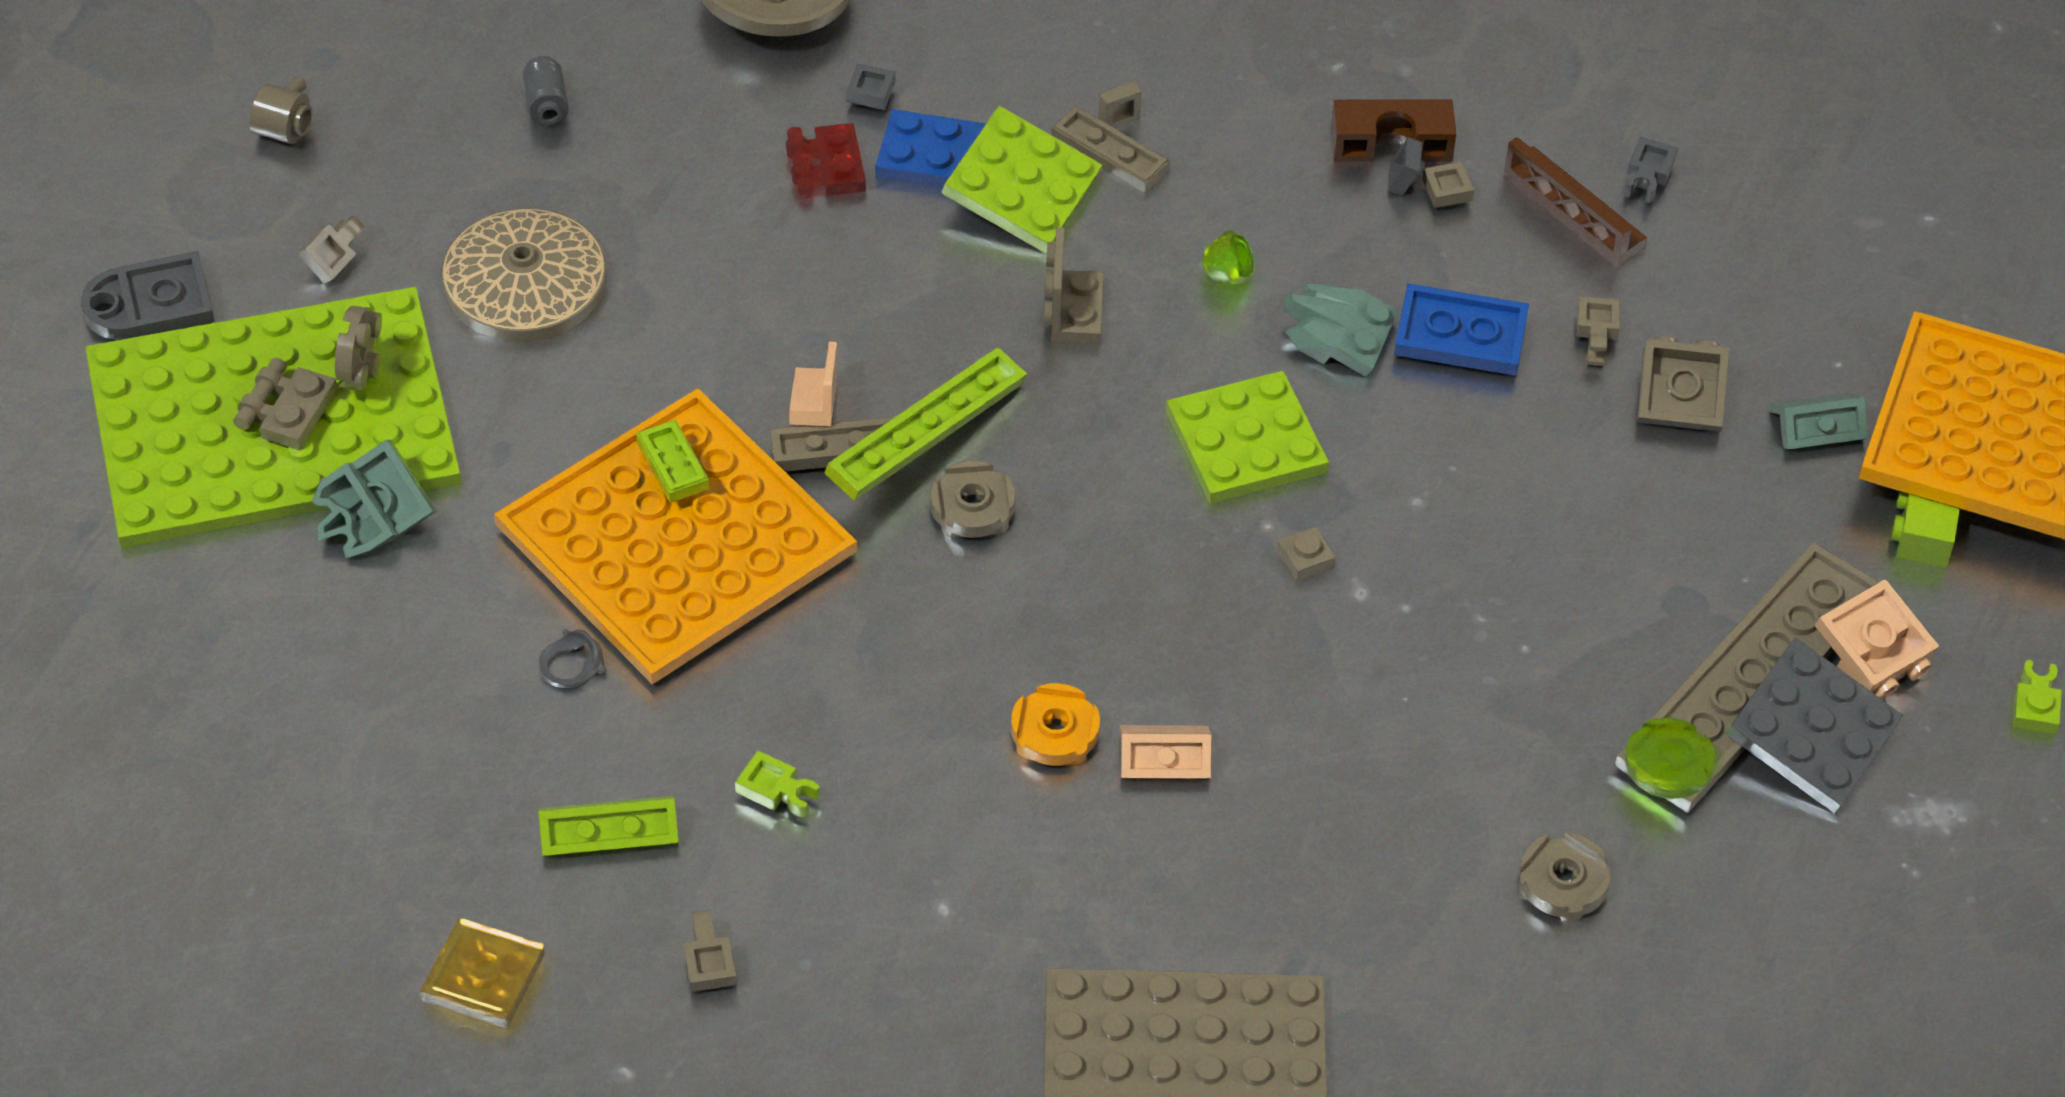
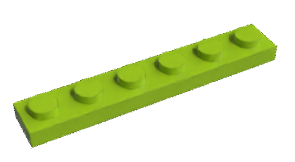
M997 347L830 461L824 474L853 501H856L1021 386L1027 373Z

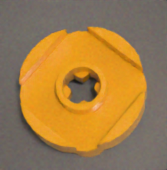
M1049 683L1036 687V693L1028 695L1025 699L1023 695L1015 703L1011 716V734L1017 745L1019 756L1026 760H1033L1052 766H1077L1082 764L1086 760L1087 754L1095 747L1099 738L1100 714L1096 705L1094 704L1093 708L1092 704L1085 699L1086 694L1080 689L1061 683ZM1053 719H1060L1061 726H1064V728L1052 730L1044 724L1048 725L1052 723Z

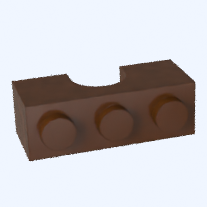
M1347 99L1333 101L1331 137L1334 162H1373L1376 143L1390 138L1405 142L1407 137L1422 142L1421 160L1425 162H1453L1457 135L1453 99Z

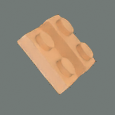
M1886 579L1819 617L1814 625L1841 658L1837 667L1880 699H1884L1893 693L1900 685L1897 681L1907 675L1911 681H1914L1924 675L1932 667L1930 659L1939 648L1937 642Z

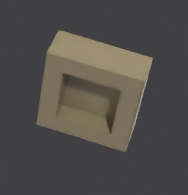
M1135 81L1111 88L1099 94L1098 119L1113 128L1140 119L1142 91Z
M1462 162L1424 168L1422 180L1434 208L1473 201L1474 188Z
M1317 527L1278 540L1277 552L1296 582L1335 568L1336 557Z

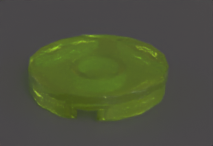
M1670 717L1652 719L1644 723L1642 728L1636 732L1634 731L1629 737L1624 758L1627 773L1639 788L1653 796L1666 799L1687 798L1701 791L1711 779L1716 757L1712 742L1706 735L1703 737L1695 731L1696 726L1687 721Z

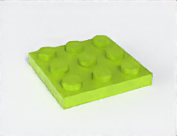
M999 105L946 181L941 193L1046 254L1047 242H1054L1056 239V227L1063 228L1098 176L1102 164Z
M1283 370L1166 400L1165 411L1209 504L1328 473L1329 461Z

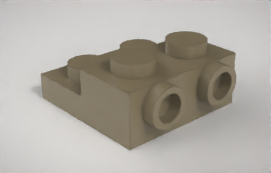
M1656 336L1653 339H1646L1642 352L1637 422L1721 432L1730 348L1720 347L1717 342L1700 340L1695 342V344L1678 342V339L1671 336Z

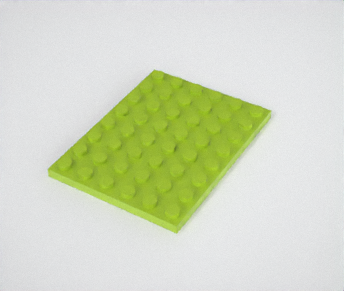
M416 286L85 346L121 548L329 509L328 506H316L312 502L320 481L344 464L353 463L386 439L392 440L424 491L462 484ZM352 305L371 308L372 312L382 314L381 332L379 337L375 338L374 353H378L380 358L378 373L375 378L368 377L365 388L358 392L340 389L339 385L344 380H337L335 375L337 340L339 333L346 334L348 332L351 322L343 321L347 309ZM273 358L282 359L286 363L287 368L282 375L283 377L291 379L296 369L300 367L335 378L337 381V392L300 450L261 438V423L253 421L247 430H242L233 422L239 412L237 405L245 394L251 393L256 385L255 377L262 367H268ZM270 394L265 404L273 406L279 396Z

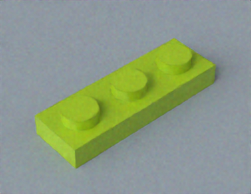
M674 795L538 808L542 856L679 843Z

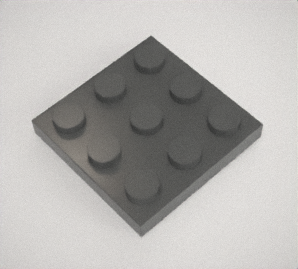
M1795 637L1725 734L1835 813L1897 726L1903 714Z

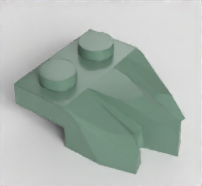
M1307 283L1304 285L1303 295L1291 293L1284 299V311L1300 323L1285 331L1298 350L1323 365L1332 357L1365 377L1373 370L1398 313V310L1364 290L1326 284Z
M388 439L353 463L344 464L322 479L312 499L316 506H328L332 511L316 526L319 541L340 533L345 534L348 538L343 547L346 559L393 541L437 512L392 440Z

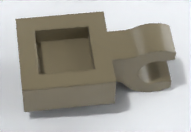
M354 214L346 222L344 219L338 222L334 228L330 224L322 226L297 254L325 284L333 280L355 256L356 253L348 244L365 226Z
M1579 296L1576 337L1589 338L1587 365L1604 366V352L1607 350V340H1618L1620 300Z
M711 910L692 912L695 941L683 943L691 992L737 985L729 936L715 938Z

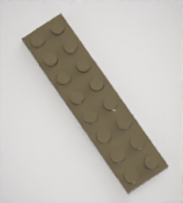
M1812 542L1619 752L1616 757L1615 766L1689 813L1745 750L1744 747L1725 733L1791 641L1796 637L1827 659L1834 650L1814 626L1819 617L1879 582Z

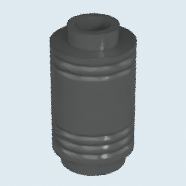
M538 56L531 59L523 70L530 117L533 121L542 125L559 123L569 112L562 68L558 62L548 56Z

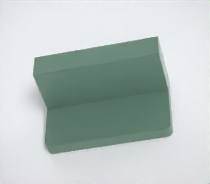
M1843 393L1769 404L1770 412L1780 415L1782 444L1785 449L1868 438L1865 397Z

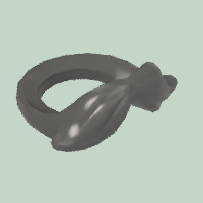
M564 629L562 631L563 637L547 646L541 652L539 658V669L544 680L552 686L574 689L589 681L594 675L603 674L607 671L604 666L601 646L584 630L570 632ZM584 644L589 645L590 651L587 655V662L584 664L582 672L576 677L560 679L553 676L548 670V665L554 657L570 653Z

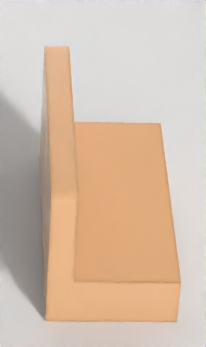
M829 341L825 369L795 367L789 409V425L832 426L837 387V342Z
M1120 725L1121 778H1211V732L1208 726Z

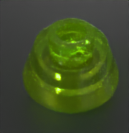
M1232 230L1223 232L1207 245L1202 256L1203 269L1216 282L1235 285L1245 284L1254 269V259L1249 243L1244 236Z

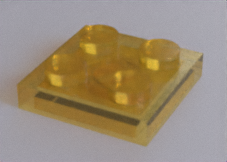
M458 918L420 990L421 999L423 1002L508 1029L545 955L544 944Z

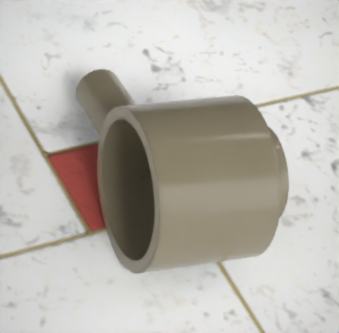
M298 76L294 77L284 88L268 83L264 84L257 92L250 113L251 131L254 134L289 144H295L300 137H303L309 130L312 121V108L309 104V98L306 94L302 93L307 87L305 80Z

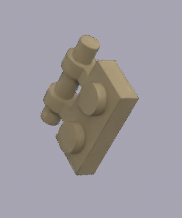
M273 358L268 367H262L255 377L256 385L251 393L245 394L237 405L239 412L233 422L242 430H247L253 421L261 423V438L300 450L337 392V381L335 378L300 367L296 369L291 379L283 377L282 375L287 368L286 363L282 359ZM270 394L279 396L273 406L265 404Z

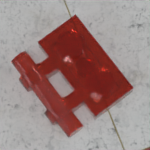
M854 123L814 127L815 139L810 140L803 136L801 128L791 127L788 129V140L785 143L788 158L793 163L790 170L792 182L797 186L800 195L808 196L812 194L816 185H824L826 196L866 192V179ZM819 158L820 165L813 166L808 160Z

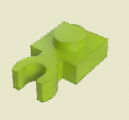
M2027 660L2021 674L2022 683L2018 682L2014 692L2012 728L2056 735L2060 725L2062 697L2061 689L2052 688L2058 673L2057 666L2050 663L2047 674L2040 676L2034 673L2032 669L2033 660Z
M757 750L735 781V793L772 810H775L782 801L788 804L789 810L794 815L806 817L808 815V803L798 798L809 796L812 799L818 800L820 797V786L810 779L796 780V767Z

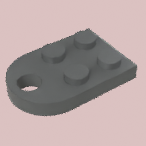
M198 251L109 269L94 277L86 285L81 296V306L87 325L96 334L109 339H128L215 321ZM108 303L113 305L106 311L94 310L100 304Z

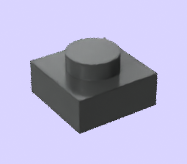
M857 64L846 90V101L885 110L896 82L895 71Z
M1407 137L1390 163L1388 191L1403 196L1412 182L1417 183L1420 180L1425 167V161L1421 160L1422 142Z

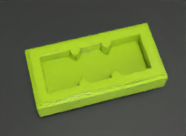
M676 419L636 433L637 444L670 503L710 489L709 479Z

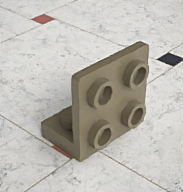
M1056 227V242H1047L1046 267H1054V270H1046L1045 298H1053V301H1045L1044 325L1052 326L1051 342L1100 345L1104 272L1063 270L1065 228Z

